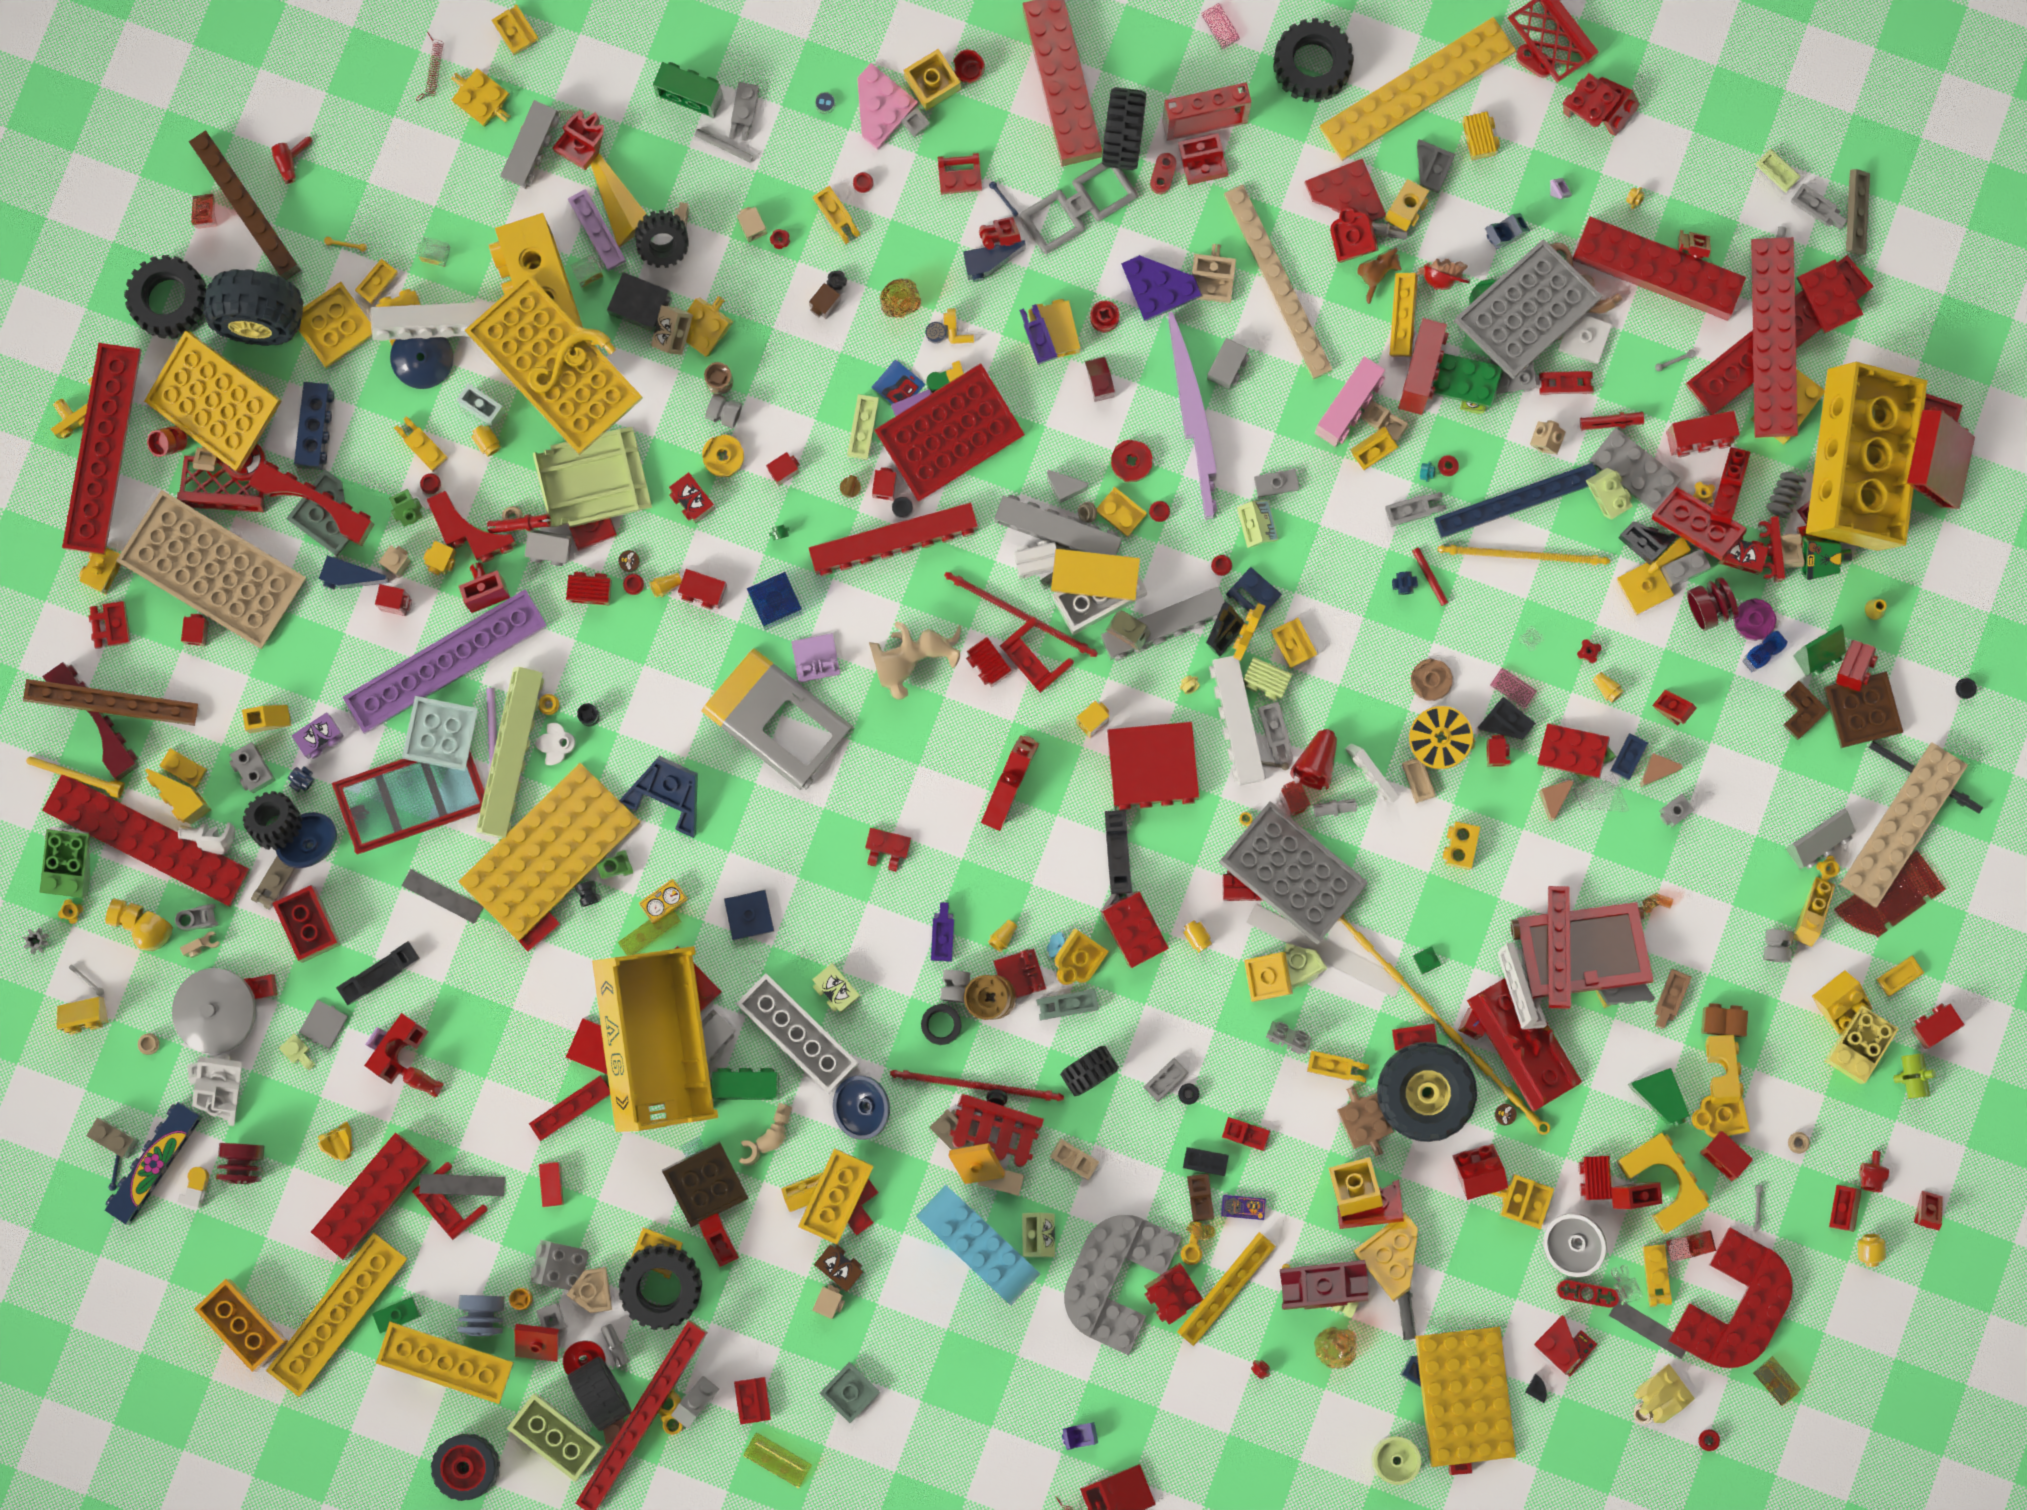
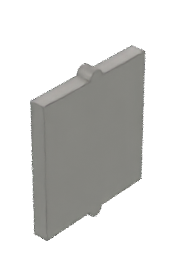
M317 999L299 1033L312 1039L313 1043L317 1042L330 1049L348 1016L336 1010L335 1006L330 1007Z

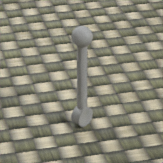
M1691 349L1685 355L1663 364L1658 363L1655 365V370L1659 372L1664 367L1683 359L1694 358L1696 352Z
M72 964L68 967L91 986L98 996L104 994L103 988H98Z
M1756 1185L1754 1229L1759 1230L1760 1199L1763 1187Z

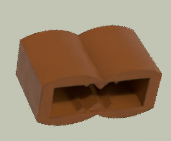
M1709 1003L1708 1007L1703 1008L1701 1034L1734 1035V1037L1743 1038L1747 1036L1748 1011L1743 1010V1006L1730 1005V1009L1721 1008L1722 1004Z

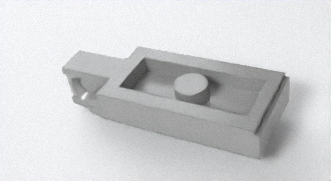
M1806 184L1801 185L1790 201L1828 227L1832 224L1841 230L1847 222V219L1839 215L1841 211L1837 208V205Z

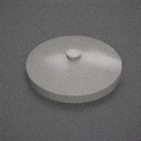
M220 968L200 970L190 975L178 988L172 1004L173 1024L179 1037L196 1051L209 1054L231 1051L243 1043L253 1029L256 1019L254 994L247 982L232 971Z

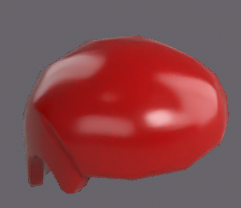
M966 49L960 51L953 60L955 66L954 73L964 83L971 84L977 82L985 73V62L974 50Z

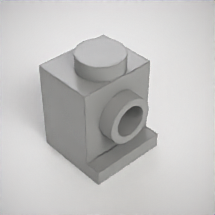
M559 1303L536 1311L542 1327L559 1329V1335L564 1333L563 1329L567 1328ZM551 1317H555L557 1319V1323L555 1325L550 1324Z

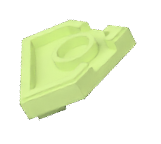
M1286 944L1285 952L1292 990L1298 986L1300 988L1317 979L1320 973L1327 970L1326 965L1316 950Z

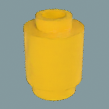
M480 425L472 431L474 434L471 438L482 454L490 457L501 449L500 441L488 425Z
M1193 920L1184 926L1186 930L1183 934L1193 950L1196 949L1199 953L1212 945L1211 937L1201 921L1196 923Z

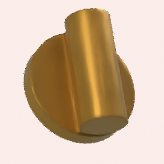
M849 475V477L841 481L840 491L843 496L854 498L860 493L861 485L856 476Z

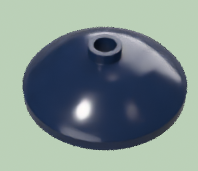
M445 337L396 339L391 348L390 362L395 375L401 382L412 388L429 389L439 385L448 377L453 366V350L450 342ZM419 353H423L425 355L423 361H419L417 359V355Z
M316 812L300 814L302 817L300 822L302 828L298 830L299 835L297 837L294 836V841L292 843L288 842L286 847L282 848L280 846L278 850H275L279 859L285 865L292 868H307L325 859L334 848L337 840L336 827L329 817Z
M856 1075L845 1079L836 1089L833 1097V1114L837 1125L846 1135L854 1139L866 1140L877 1136L886 1127L890 1116V1102L885 1089L878 1081L869 1076Z

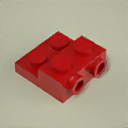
M1178 1263L1144 1285L1147 1290L1144 1293L1150 1304H1156L1158 1310L1155 1312L1161 1322L1166 1320L1169 1325L1187 1314V1310L1203 1300L1181 1263Z

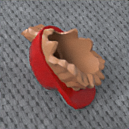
M1436 258L1433 264L1430 265L1428 262L1424 264V267L1418 268L1416 274L1423 275L1427 283L1434 287L1435 290H1449L1457 281L1470 284V279L1463 277L1462 274L1468 268V265L1461 261L1456 263L1450 262L1449 258L1442 262Z

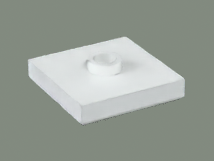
M1584 315L1564 333L1558 351L1598 365L1612 324Z

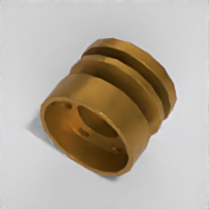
M978 976L971 980L965 989V1006L969 1013L976 1018L982 1020L1002 1019L1010 1014L1015 1007V988L1009 980L1002 976ZM990 994H996L994 996V999L996 1001H990V999L992 998Z

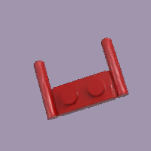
M1032 617L999 646L1034 687L1042 693L1073 666L1074 661L1068 658L1052 673L1049 672L1021 639L1038 623V619Z
M450 1162L444 1163L433 1174L445 1175L452 1169V1164ZM420 1185L412 1191L452 1240L457 1238L488 1211V1207L482 1204L466 1219H463L443 1194L420 1193Z

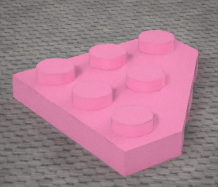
M870 63L857 78L862 138L878 150L899 127L901 120L914 110L918 105V101Z

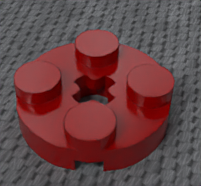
M1133 440L1122 441L1115 447L1111 455V468L1114 474L1124 482H1138L1144 479L1152 468V453L1148 446L1142 442ZM1128 456L1137 458L1135 466L1127 465Z

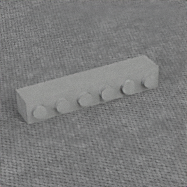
M1014 495L1002 496L994 523L1044 541L1050 540V543L1055 542V545L1072 551L1117 555L1122 542V538L1119 537L1118 533L1107 530L1106 533L1099 530L1097 525L1087 523V525L1081 524L1079 519L1072 516L1067 518L1059 516L1060 513L1053 509L1045 511L1040 509V505L1033 502H1028V504L1020 502V498Z
M1218 586L1139 618L1138 620L1146 624L1151 632L1140 651L1109 632L1101 634V639L1110 661L1113 659L1116 661L1123 660L1128 657V653L1133 651L1140 653L1147 649V645L1152 643L1155 645L1162 644L1167 641L1166 638L1174 635L1176 638L1184 635L1186 630L1191 627L1194 630L1206 625V621L1211 619L1215 622L1225 601Z

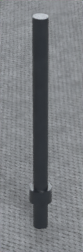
M1874 741L1868 747L1910 773L1915 767ZM1952 789L1949 794L1960 806H1966L1978 814L1981 813L1983 806L1971 800L1970 796L1964 792L1960 793Z

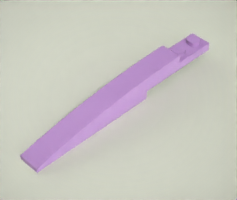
M1169 312L1168 322L1185 439L1193 438L1204 518L1205 520L1213 519L1214 513H1217L1216 500H1212L1211 492H1214L1213 480H1209V478L1216 477L1217 473L1213 447L1193 366L1173 312Z

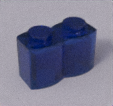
M1774 631L1767 635L1759 645L1746 653L1742 662L1751 673L1756 672L1764 667L1771 658L1778 655L1786 647L1788 641L1779 631Z

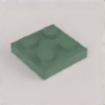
M849 1362L819 1394L851 1423L880 1391Z

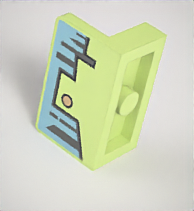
M1268 500L1251 501L1237 507L1247 548L1278 540Z

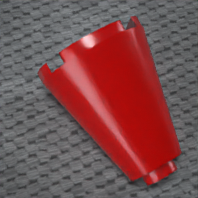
M1323 729L1316 733L1292 766L1290 775L1293 779L1297 776L1300 779V784L1312 789L1322 790V787H1326V790L1329 789L1337 746V737L1333 731Z

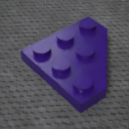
M1141 255L1121 263L1145 322L1203 296L1196 278L1190 274Z

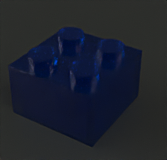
M786 572L746 588L764 630L803 614Z

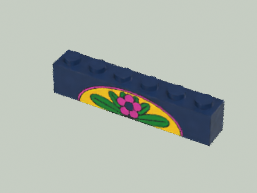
M181 1102L171 1105L166 1113L168 1117L164 1123L160 1122L154 1131L156 1135L152 1141L148 1140L142 1148L143 1154L140 1158H136L130 1166L131 1172L127 1177L124 1176L120 1180L118 1191L115 1195L112 1194L105 1203L107 1207L104 1211L125 1225H130L203 1118V1116Z

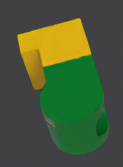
M960 360L953 362L952 369L941 373H930L926 379L927 388L933 393L962 375L964 372Z

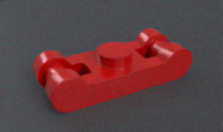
M1593 372L1539 373V381H1541L1539 394H1593L1594 386L1591 384ZM1577 379L1583 380V386H1578ZM1549 380H1555L1556 386H1550Z

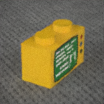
M1095 700L1076 717V724L1091 738L1109 722V709L1102 702L1098 704Z

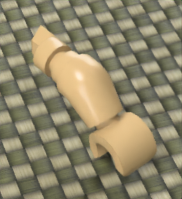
M779 1103L773 1118L775 1123L771 1124L770 1129H767L765 1134L756 1139V1143L746 1140L741 1141L745 1148H752V1155L747 1159L741 1158L739 1160L740 1163L746 1166L754 1165L760 1158V1152L763 1154L778 1149L783 1144L786 1138L784 1134L786 1128L784 1126L785 1124L788 1125L792 1107Z

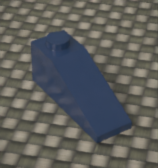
M1025 240L1016 242L1011 246L994 245V248L991 250L984 247L963 251L968 280H973V282L985 280V277H989L1026 249Z
M328 555L318 578L324 587L335 590L336 587L347 589L386 584L390 580L386 575Z

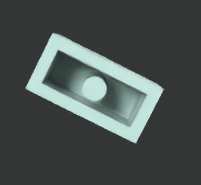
M467 383L456 399L459 406L492 428L496 426L505 413L502 405L469 383Z

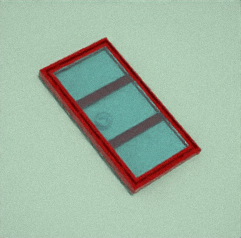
M470 751L465 771L400 759L331 783L352 840L354 852L357 855L480 813L485 793Z

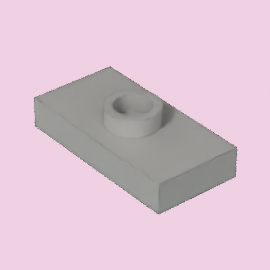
M1296 469L1254 476L1258 498L1299 491Z
M1173 1058L1143 1088L1159 1102L1189 1072Z

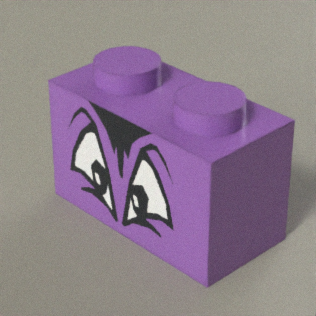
M326 712L291 736L306 758L310 759L312 757V759H315L323 753L322 750L326 747L337 745L341 741L340 738L344 735L331 715Z

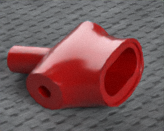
M1872 1151L1871 1163L1862 1162L1860 1165L1859 1174L1861 1177V1189L1877 1193L1883 1192L1884 1184L1889 1177L1890 1171L1889 1168L1880 1166V1151Z

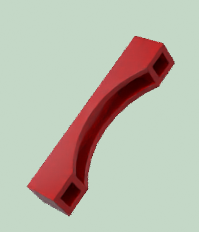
M260 462L248 483L252 488L270 498L276 496H297L317 503L331 514L337 523L340 533L345 538L363 546L375 525L370 520L371 516L362 511L359 514L352 511L353 507L346 502L337 503L334 501V496L325 491L322 494L315 491L316 487L306 481L304 484L298 482V477L289 472H286V474L279 472L280 468L270 462L267 465Z

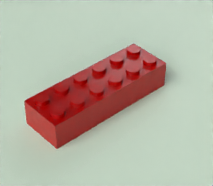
M395 1132L311 1230V1233L342 1260H347L428 1166L431 1160L401 1134Z

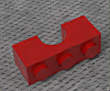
M401 1013L364 1066L392 1085L404 1068L398 1062V1054L401 1049L408 1045L417 1049L429 1031Z

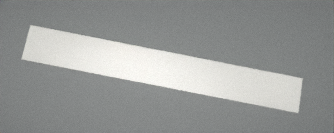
M1257 904L1254 905L1246 923L1285 943L1316 950L1323 962L1394 998L1401 986L1384 968L1324 938L1317 945L1287 919Z

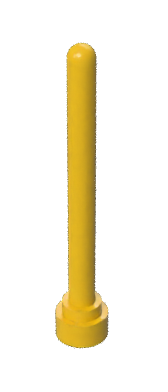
M32 756L26 759L29 765L59 775L63 774L77 781L104 789L107 793H110V796L118 799L124 791L125 783L118 780L107 782Z

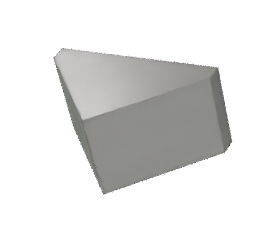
M1051 470L1047 471V479L1059 503L1085 492L1088 488L1087 482Z

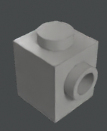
M1680 794L1659 810L1661 813L1660 819L1665 825H1670L1671 827H1674L1695 811L1683 794Z

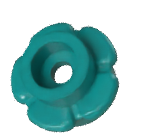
M1430 461L1422 463L1420 480L1429 482L1430 479H1434L1435 466H1432Z

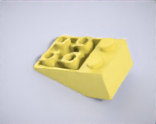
M1861 1006L1833 1045L1824 1062L1857 1083L1864 1084L1899 1028L1866 1007Z

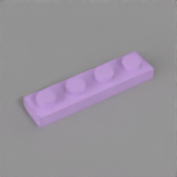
M584 189L569 197L568 202L608 272L627 262L587 190Z

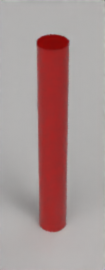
M1419 547L1412 550V553L1440 605L1448 604L1449 602Z

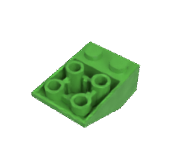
M46 829L39 893L78 898L88 896L90 882L89 834Z

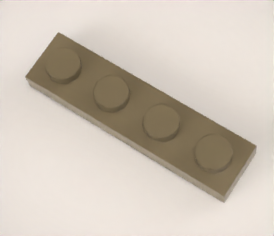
M1859 169L1850 170L1846 252L1861 256L1866 255L1870 173Z

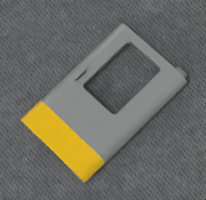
M755 648L747 654L701 710V712L799 790L803 788L807 790L814 781L812 779L813 774L853 728L850 723ZM786 701H791L832 734L831 739L808 765L803 764L763 731V727Z

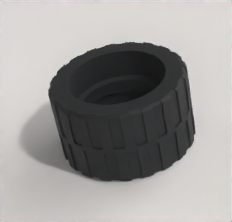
M596 1357L568 1374V1380L574 1394L597 1430L602 1431L631 1413V1407L623 1390L601 1357Z

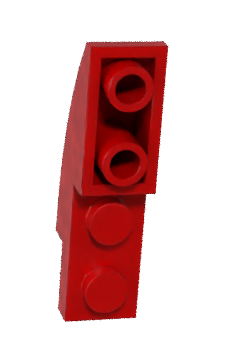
M1730 447L1712 509L1711 520L1731 524L1748 466L1750 451Z

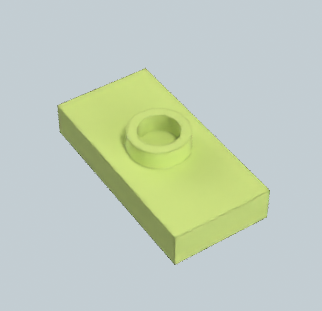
M1771 148L1755 164L1785 193L1801 178Z

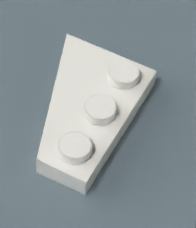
M1352 743L1345 748L1354 763L1363 770L1366 779L1377 787V793L1382 800L1394 803L1400 798L1363 748Z

